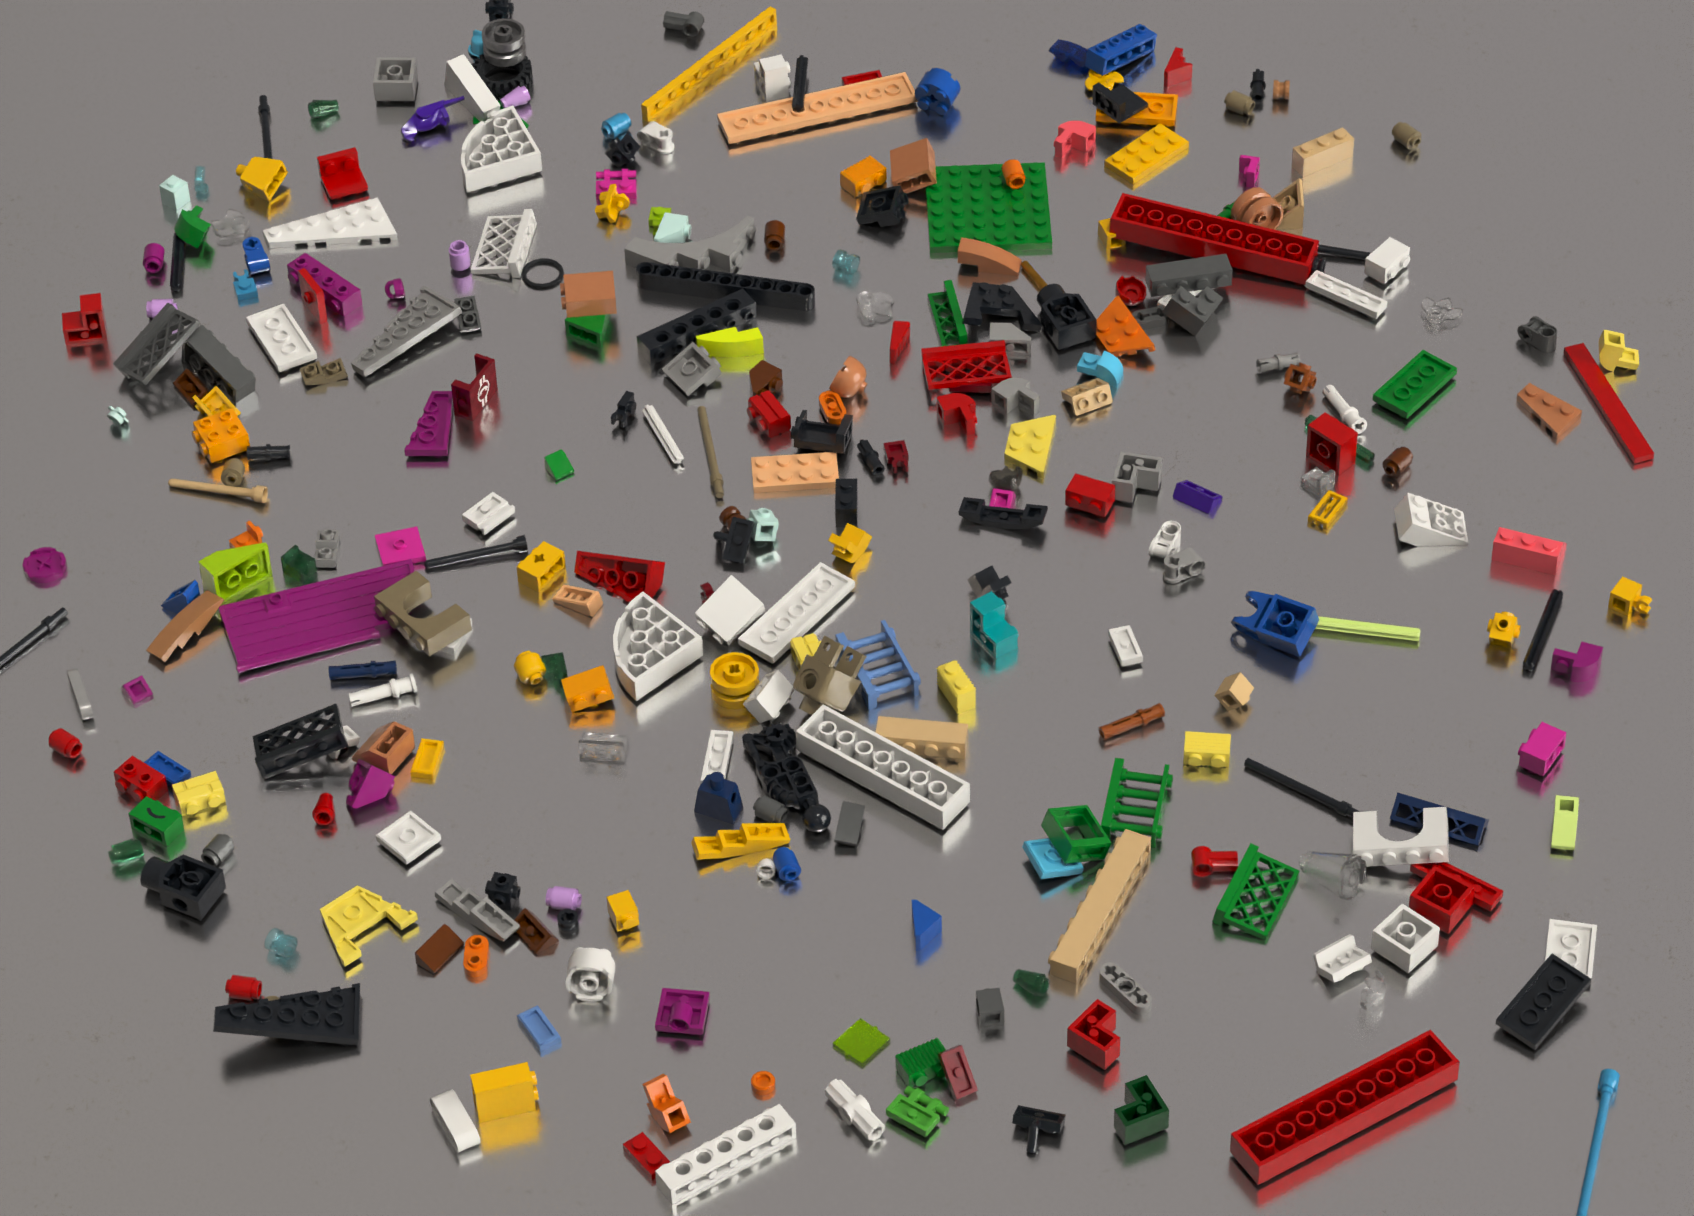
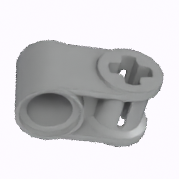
M1186 548L1164 558L1166 569L1163 572V579L1170 584L1179 583L1182 580L1201 574L1205 569L1206 563L1193 548Z

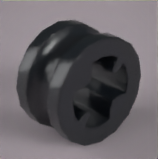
M1315 256L1312 274L1316 270L1324 273L1326 258L1319 259V257Z
M564 909L558 913L557 921L561 931L572 932L578 928L579 920L575 910Z

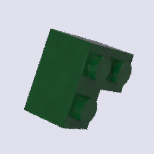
M1145 1075L1125 1083L1124 1101L1126 1105L1114 1109V1129L1123 1143L1126 1145L1167 1129L1169 1127V1109L1148 1076Z

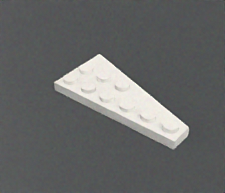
M378 197L262 230L269 249L294 247L300 243L315 246V242H326V245L358 243L361 239H372V242H378L379 238H390L391 241L398 240L397 233Z

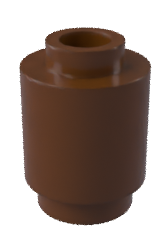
M772 220L765 225L764 243L769 250H779L785 240V225L781 221Z
M1406 447L1396 448L1383 461V468L1386 474L1398 477L1412 463V452Z

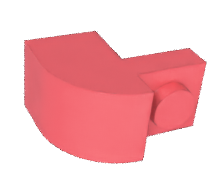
M1068 121L1058 127V136L1054 141L1055 156L1062 159L1071 148L1086 153L1095 143L1096 126L1083 121Z

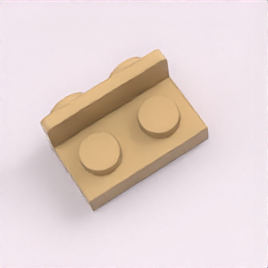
M1100 378L1061 391L1062 399L1072 404L1073 413L1076 416L1113 402L1109 383Z

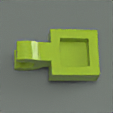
M651 207L648 220L649 226L654 227L653 235H656L664 213H672L671 208Z

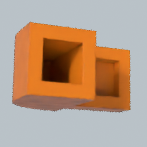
M661 1074L642 1084L649 1101L647 1107L663 1130L672 1133L691 1123L684 1102L674 1096L667 1075Z

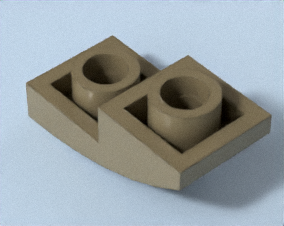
M341 358L321 366L319 361L300 368L305 385L326 384L348 377Z

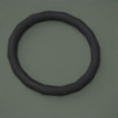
M540 258L527 263L521 275L528 285L536 288H546L557 284L562 279L564 271L562 265L557 261ZM536 263H551L558 267L559 276L549 283H534L526 277L527 269Z

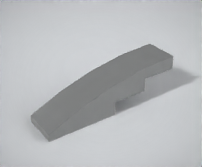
M452 878L435 892V898L454 913L483 932L503 942L520 928L516 921L487 897L482 899L470 888L465 890Z

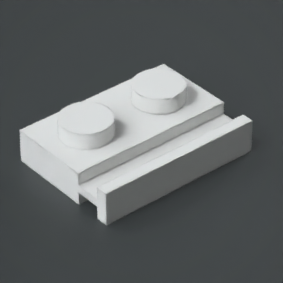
M492 492L464 512L462 520L477 531L481 530L482 534L485 535L514 514L515 506H510L508 501Z

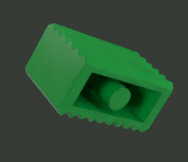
M938 1038L931 1039L930 1042L927 1041L913 1049L910 1048L905 1052L897 1054L895 1056L896 1070L905 1084L910 1087L922 1086L928 1080L937 1076L944 1077L945 1074L938 1053L946 1049Z

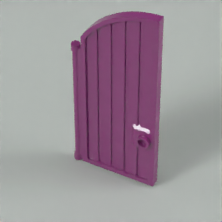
M409 559L220 606L218 608L237 663V672L242 673L246 670L362 641L379 639V631L389 629L391 625L384 617H379L376 613L374 596L413 573L414 566L412 560Z

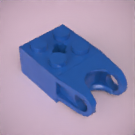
M1248 591L1245 595L1246 601L1253 605L1257 611L1249 617H1234L1231 624L1241 633L1262 644L1300 657L1319 622L1315 607L1278 594L1270 595Z

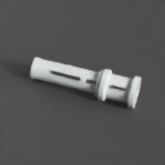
M1327 385L1326 387L1330 392L1328 393L1324 388L1322 394L1338 411L1341 421L1358 432V434L1362 433L1367 427V421L1358 415L1356 408L1348 405L1333 385Z
M410 673L408 677L397 680L392 678L389 680V683L348 693L351 707L390 696L399 698L401 694L412 691L417 693L418 691L413 673Z

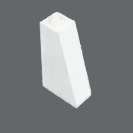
M463 54L447 61L445 87L456 98L464 96L465 100L461 101V103L480 122L490 119L491 114L500 110V104Z

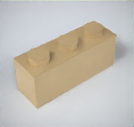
M1342 127L1293 147L1292 167L1302 177H1305L1353 157L1354 138Z

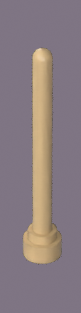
M170 479L168 481L170 487L251 497L252 500L258 503H265L268 497V488L260 485L250 489L180 479Z

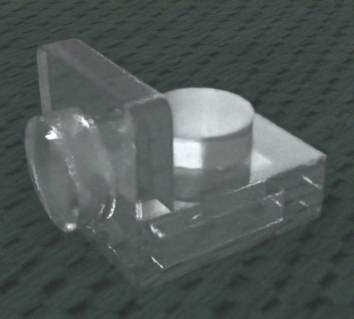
M1315 467L1301 477V483L1320 496L1334 487L1335 471L1331 469L1325 473L1318 467Z

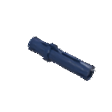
M396 660L329 666L330 680L360 677L377 678V676L397 675Z

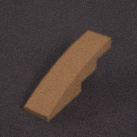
M208 590L190 602L166 625L146 651L153 657L166 662L176 647L182 649L193 633L200 635L224 599Z

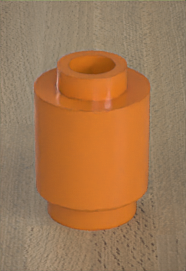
M1015 159L1006 161L1001 167L1006 184L1012 189L1021 188L1025 184L1026 179L1021 163Z

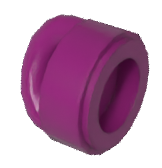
M397 278L386 283L385 293L390 299H402L405 297L402 279ZM394 285L395 294L390 292V286Z

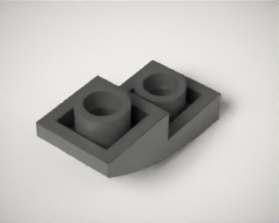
M475 296L454 299V303L460 306L462 314L457 316L461 333L481 330Z
M846 801L842 802L834 839L835 843L857 847L865 805Z

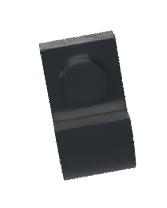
M993 566L974 574L968 579L972 590L978 598L991 591L998 598L1004 599L1009 596L1006 587L1012 583L1008 575L999 579Z

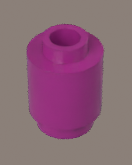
M150 243L144 248L143 266L147 272L157 273L163 267L165 250L160 244Z

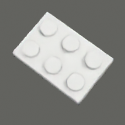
M1550 919L1545 961L1553 953L1592 979L1597 925Z

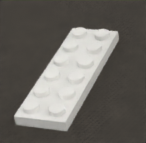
M820 562L738 638V645L773 664L790 648L792 638L802 637L855 588V581Z

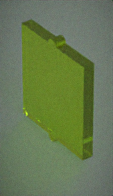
M860 1018L833 1042V1047L844 1053L846 1058H851L863 1066L890 1042V1038L880 1032L877 1026L873 1027Z

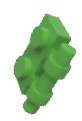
M907 1086L904 1094L909 1097L907 1098L899 1094L886 1108V1116L927 1137L940 1122V1115L937 1113L946 1116L949 1112V1107L943 1105L941 1100L937 1098L932 1099L925 1095L923 1090Z

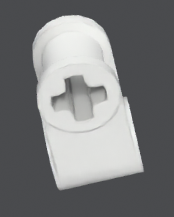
M651 121L637 132V138L644 146L660 154H670L674 151V143L671 140L673 136L672 130L658 124L656 121Z
M1172 520L1162 524V527L1150 544L1149 556L1153 557L1155 555L1165 558L1168 555L1175 554L1181 543L1180 524Z

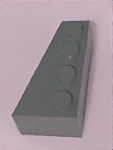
M201 325L182 344L181 361L185 365L189 363L193 365L192 370L197 374L202 372L205 375L206 381L210 384L215 382L217 387L233 402L236 403L255 391L256 377L254 373L247 370L242 365L240 359L234 357L229 352L227 346L223 343L221 344L216 339L211 330H207Z

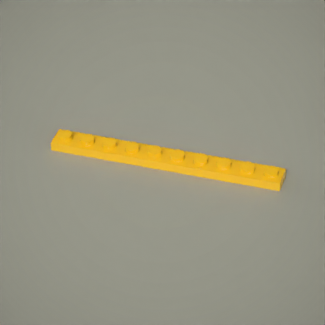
M771 6L682 74L658 90L653 96L645 100L641 104L642 119L650 122L777 25L776 9Z

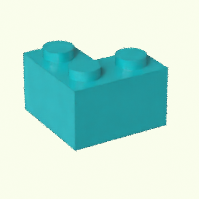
M991 591L970 602V633L997 659L1018 648L1019 634L1017 629L1005 620L1006 606L1004 601Z

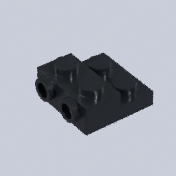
M900 185L864 192L856 217L858 224H870L878 221L880 227L899 224L900 218L905 216L904 205L908 204V196L903 192Z

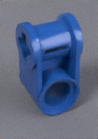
M256 237L246 238L242 244L249 274L254 275L271 270L268 256L264 252L260 240Z

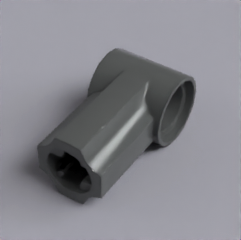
M666 11L663 27L683 31L685 35L695 37L704 23V17L698 12H690L686 15Z

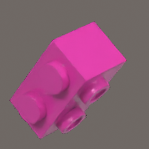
M1541 722L1537 729L1534 728L1531 731L1528 741L1521 744L1518 750V755L1520 756L1519 766L1544 776L1564 749L1566 732Z

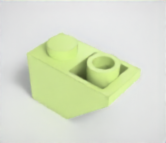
M1555 796L1551 848L1575 850L1579 797Z

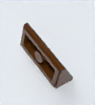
M186 369L173 382L174 386L194 408H196L195 405L197 403L192 397L196 395L201 400L210 392L189 369Z
M526 908L514 919L520 925L516 933L536 954L541 953L559 941L541 920Z
M443 924L415 952L416 964L435 974L464 945V942L449 926Z

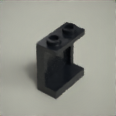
M802 410L800 417H796L795 426H792L791 439H794V447L844 454L852 436L853 415L844 414L841 424L837 425L808 421L807 410Z

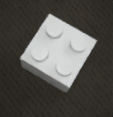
M1401 904L1373 930L1371 949L1409 973L1438 946L1440 927L1406 905Z

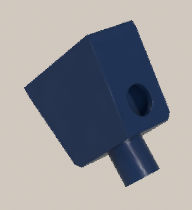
M713 772L706 775L697 791L694 812L734 825L743 811L738 785L735 782L724 779L721 772Z

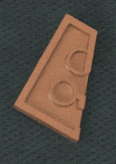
M1531 383L1526 385L1517 394V401L1531 415H1536L1541 420L1540 424L1544 428L1548 427L1556 439L1581 418L1582 410Z

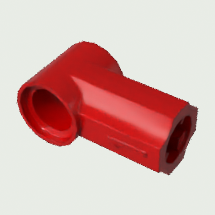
M1198 846L1191 852L1192 871L1195 876L1207 877L1213 872L1236 871L1238 868L1237 851H1211L1206 846Z

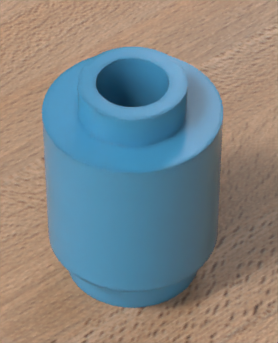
M617 113L602 122L601 131L605 137L614 139L629 130L631 120L626 113Z

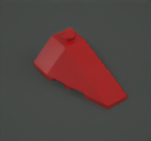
M577 551L574 572L630 602L641 592H645L653 599L663 583L665 562Z

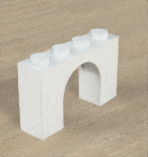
M1447 807L1423 808V828L1421 832L1414 838L1405 841L1387 840L1379 834L1377 811L1353 812V854L1355 867L1449 862Z

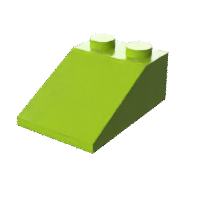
M266 543L216 551L198 561L203 591L208 590L224 599L223 603L272 576L269 550Z

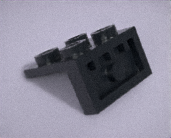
M1100 83L1093 85V105L1118 123L1125 121L1148 107V103L1124 85H1120L1111 91Z

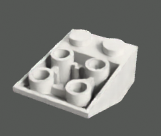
M1407 493L1394 509L1400 541L1417 547L1468 544L1464 514L1458 509L1411 493Z

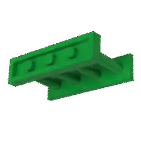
M1115 758L1101 827L1109 839L1111 833H1116V831L1124 832L1125 829L1142 835L1151 836V848L1156 847L1157 839L1162 838L1163 826L1160 825L1167 788H1172L1173 775L1169 774L1170 765L1165 764L1163 776L1128 771V769L1124 768V759ZM1126 780L1160 784L1161 787L1160 792L1124 788L1122 782H1126ZM1127 797L1157 801L1156 810L1121 805L1118 799ZM1119 814L1153 818L1154 821L1151 827L1117 822L1114 818L1119 816Z

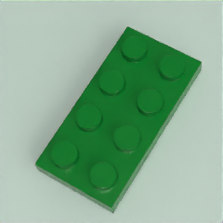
M1422 350L1373 394L1372 400L1407 419L1457 374V367Z

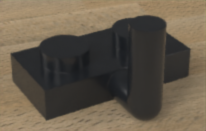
M733 517L729 533L714 532L713 537L717 542H726L723 560L739 564L745 563L755 524L754 521Z
M1018 1105L1013 1114L1012 1123L1029 1129L1026 1151L1035 1153L1039 1129H1043L1046 1133H1060L1065 1124L1066 1114Z

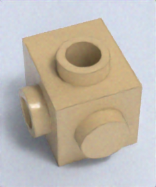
M1239 672L1225 677L1214 696L1227 711L1245 705L1250 700V694L1254 687Z

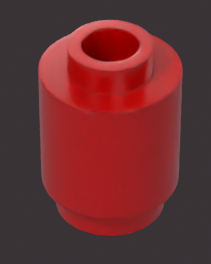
M62 728L53 731L49 736V747L66 758H76L82 751L80 740Z
M232 975L231 979H228L226 982L225 991L229 993V998L259 1000L262 993V981L257 980L255 977Z

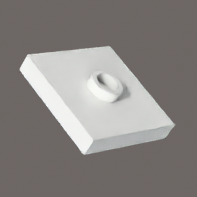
M410 810L376 835V841L407 865L441 841V834Z

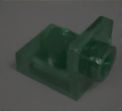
M563 652L541 656V660L547 670L546 674L553 673L554 680L558 679L560 688H563L561 679L568 677Z

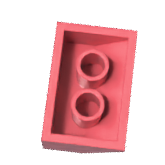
M1499 527L1493 541L1491 560L1556 575L1567 543Z

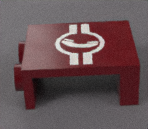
M477 353L474 355L476 377L471 384L456 379L451 384L454 415L470 421H474L498 390L495 359Z

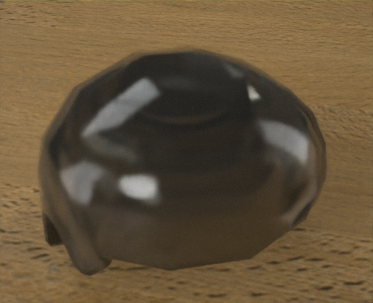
M1005 466L1002 471H991L989 483L995 489L1014 491L1021 484L1023 470L1017 466L1012 471L1008 466Z

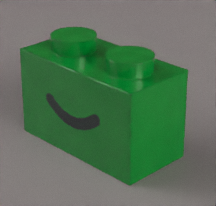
M147 796L128 813L131 829L165 847H168L184 831L182 815L177 810H172L164 806L160 801L153 800Z

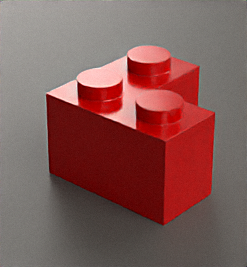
M101 293L80 295L81 311L62 313L65 344L107 340L106 320Z
M1097 999L1067 1028V1046L1104 1070L1120 1056V1037L1113 1033L1116 1029V1010Z

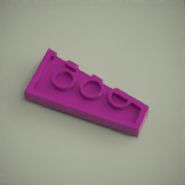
M452 391L431 392L423 409L424 413L419 418L417 428L410 437V443L404 449L405 456H448L453 409Z

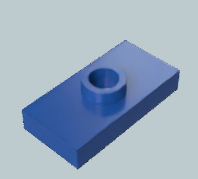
M157 751L144 762L165 775L167 785L172 787V784L183 782L192 777L190 770L160 751Z

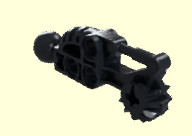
M779 722L777 725L770 723L769 727H763L759 734H744L742 736L743 747L748 750L751 758L756 763V772L762 783L763 790L772 799L784 804L785 808L790 809L794 807L800 813L803 812L802 821L809 831L822 832L827 829L831 822L829 810L824 805L819 804L818 792L802 760L796 756H789L796 748V733L789 724L782 725ZM757 749L771 756L774 762L761 760Z

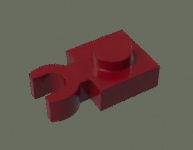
M905 440L883 443L887 463H892V472L894 474L897 473V467H903L904 471L908 472L909 455Z

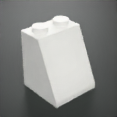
M731 575L695 612L697 618L696 623L702 629L706 630L708 628L714 633L712 637L720 645L725 643L729 647L761 618L766 611L764 604Z

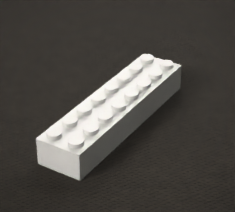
M824 704L796 731V750L942 830L970 802V783Z

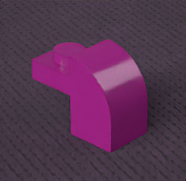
M1581 641L1577 654L1555 648L1552 655L1551 670L1570 674L1571 682L1588 681L1599 670L1603 647Z

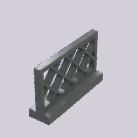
M167 303L113 365L126 378L130 379L131 377L147 385L201 323L197 319L177 310L172 304ZM178 329V332L172 334V331ZM164 345V348L158 350L159 346Z

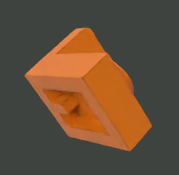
M251 521L246 522L247 531L230 539L229 546L237 548L262 543V530L259 526H255Z

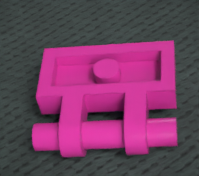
M625 168L622 171H610V169H604V171L596 172V180L604 179L596 181V200H600V193L608 191L611 184H616L618 194L624 193L629 199L637 198L636 179H629L636 178V170Z

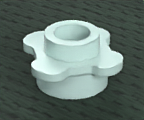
M112 406L108 407L110 412L107 417L118 426H121L123 422L128 424L129 421L125 417L127 414L120 407L115 409Z

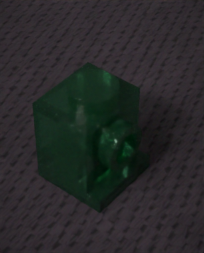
M294 545L281 556L283 573L301 583H304L317 571L315 558L299 550L297 545Z

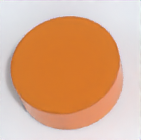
M767 1071L755 1073L751 1078L753 1092L758 1095L772 1093L775 1089V1077L773 1074Z

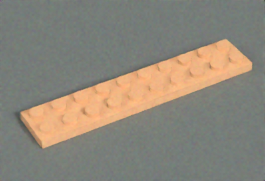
M906 72L805 94L804 108L799 112L792 108L793 97L719 113L717 114V120L728 143L731 144L918 101Z

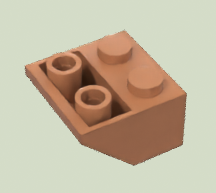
M395 721L377 728L352 756V760L358 762L361 759L393 774L415 748L413 729Z

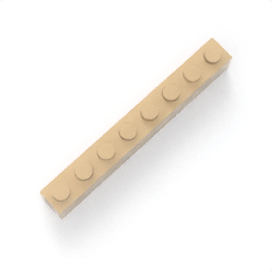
M1125 829L1122 836L1116 838L1112 853L1109 852L1107 854L1103 869L1097 871L1095 883L1089 885L1084 902L1080 901L1076 916L1070 918L1065 935L1061 934L1058 940L1056 951H1052L1049 955L1050 975L1075 984L1078 982L1151 852V837Z

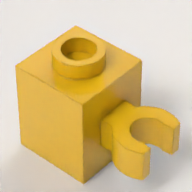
M1622 576L1610 592L1608 608L1626 616H1629L1634 608L1642 614H1647L1651 609L1648 605L1652 599L1645 595L1641 596L1642 584Z

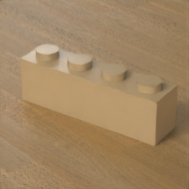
M878 716L875 733L916 755L965 759L968 724Z

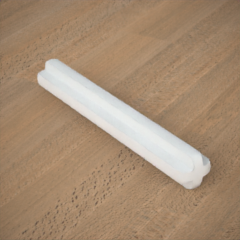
M645 405L642 413L672 463L681 464L684 456L653 405Z

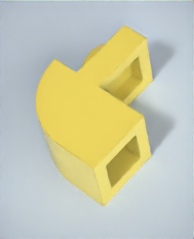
M1603 330L1598 342L1601 365L1614 372L1616 366L1637 370L1639 366L1638 350L1625 347L1623 333Z

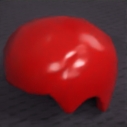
M1121 276L1116 282L1115 295L1116 297L1119 296L1126 306H1136L1144 301L1147 295L1146 286L1134 276L1129 278Z

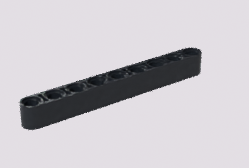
M650 262L640 263L636 267L637 285L640 289L721 299L744 289L756 302V305L809 311L815 307V288L808 283Z

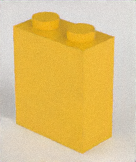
M528 1062L470 1075L473 1101L479 1123L536 1111L535 1101L539 1100L537 1087L534 1085H537L535 1071L529 1070Z

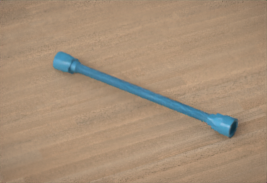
M1604 1069L1600 1073L1597 1089L1600 1092L1601 1098L1576 1216L1587 1215L1609 1102L1612 1094L1617 1092L1620 1078L1619 1073L1613 1069Z

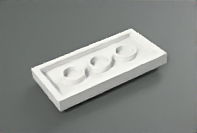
M285 304L246 317L248 326L278 372L317 359L316 351Z

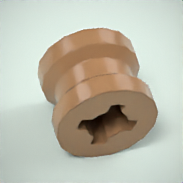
M1274 80L1273 100L1278 98L1289 100L1290 80H1285L1284 82Z

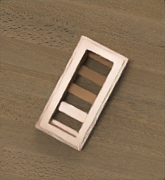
M563 585L552 598L554 603L589 617H594L603 605L599 591Z

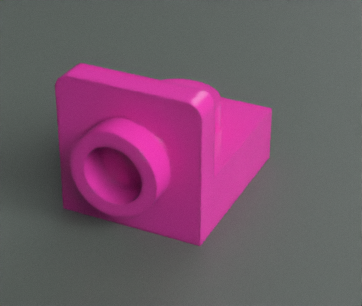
M1240 155L1239 172L1244 173L1243 178L1246 179V187H1255L1260 172V157Z

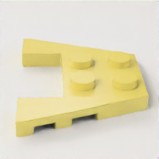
M358 885L320 909L323 922L344 967L362 956L361 950L351 939L383 918L387 917L400 930L418 920L416 912L412 910L408 912L395 902H386L382 900V896Z

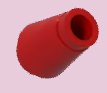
M322 793L312 812L315 822L319 825H328L335 818L333 796L329 793Z

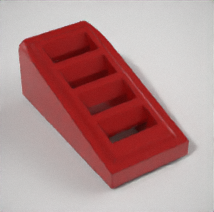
M893 322L890 342V364L895 365L910 338V322Z

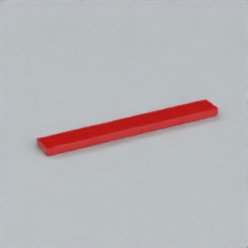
M1584 343L1564 347V355L1633 463L1654 459L1653 450Z

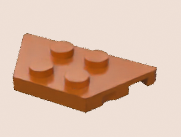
M1119 296L1115 297L1097 318L1096 338L1103 348L1114 356L1137 354L1136 350L1148 349L1149 352L1156 350L1150 338Z

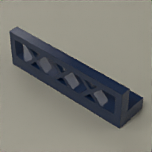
M1397 792L1390 819L1422 829L1423 824L1418 815L1423 813V808L1445 806ZM1400 803L1409 805L1413 814L1405 819L1398 817L1397 813ZM1414 807L1419 808L1421 810L1416 812ZM1447 807V817L1453 818L1457 825V828L1448 832V837L1479 846L1484 828H1487L1489 819ZM1415 817L1417 822L1411 821L1410 819ZM1458 820H1459V821L1466 822V823H1464V824H1462V825L1460 826ZM1469 824L1479 826L1476 838L1466 837L1462 828ZM1459 830L1461 835L1455 834L1454 832Z

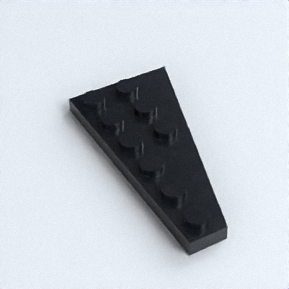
M360 983L352 984V987L340 989V986L333 987L330 991L320 993L315 990L280 996V999L268 1001V998L260 999L258 1003L253 1004L242 1002L217 1006L214 1011L213 1032L357 1045L359 1037Z

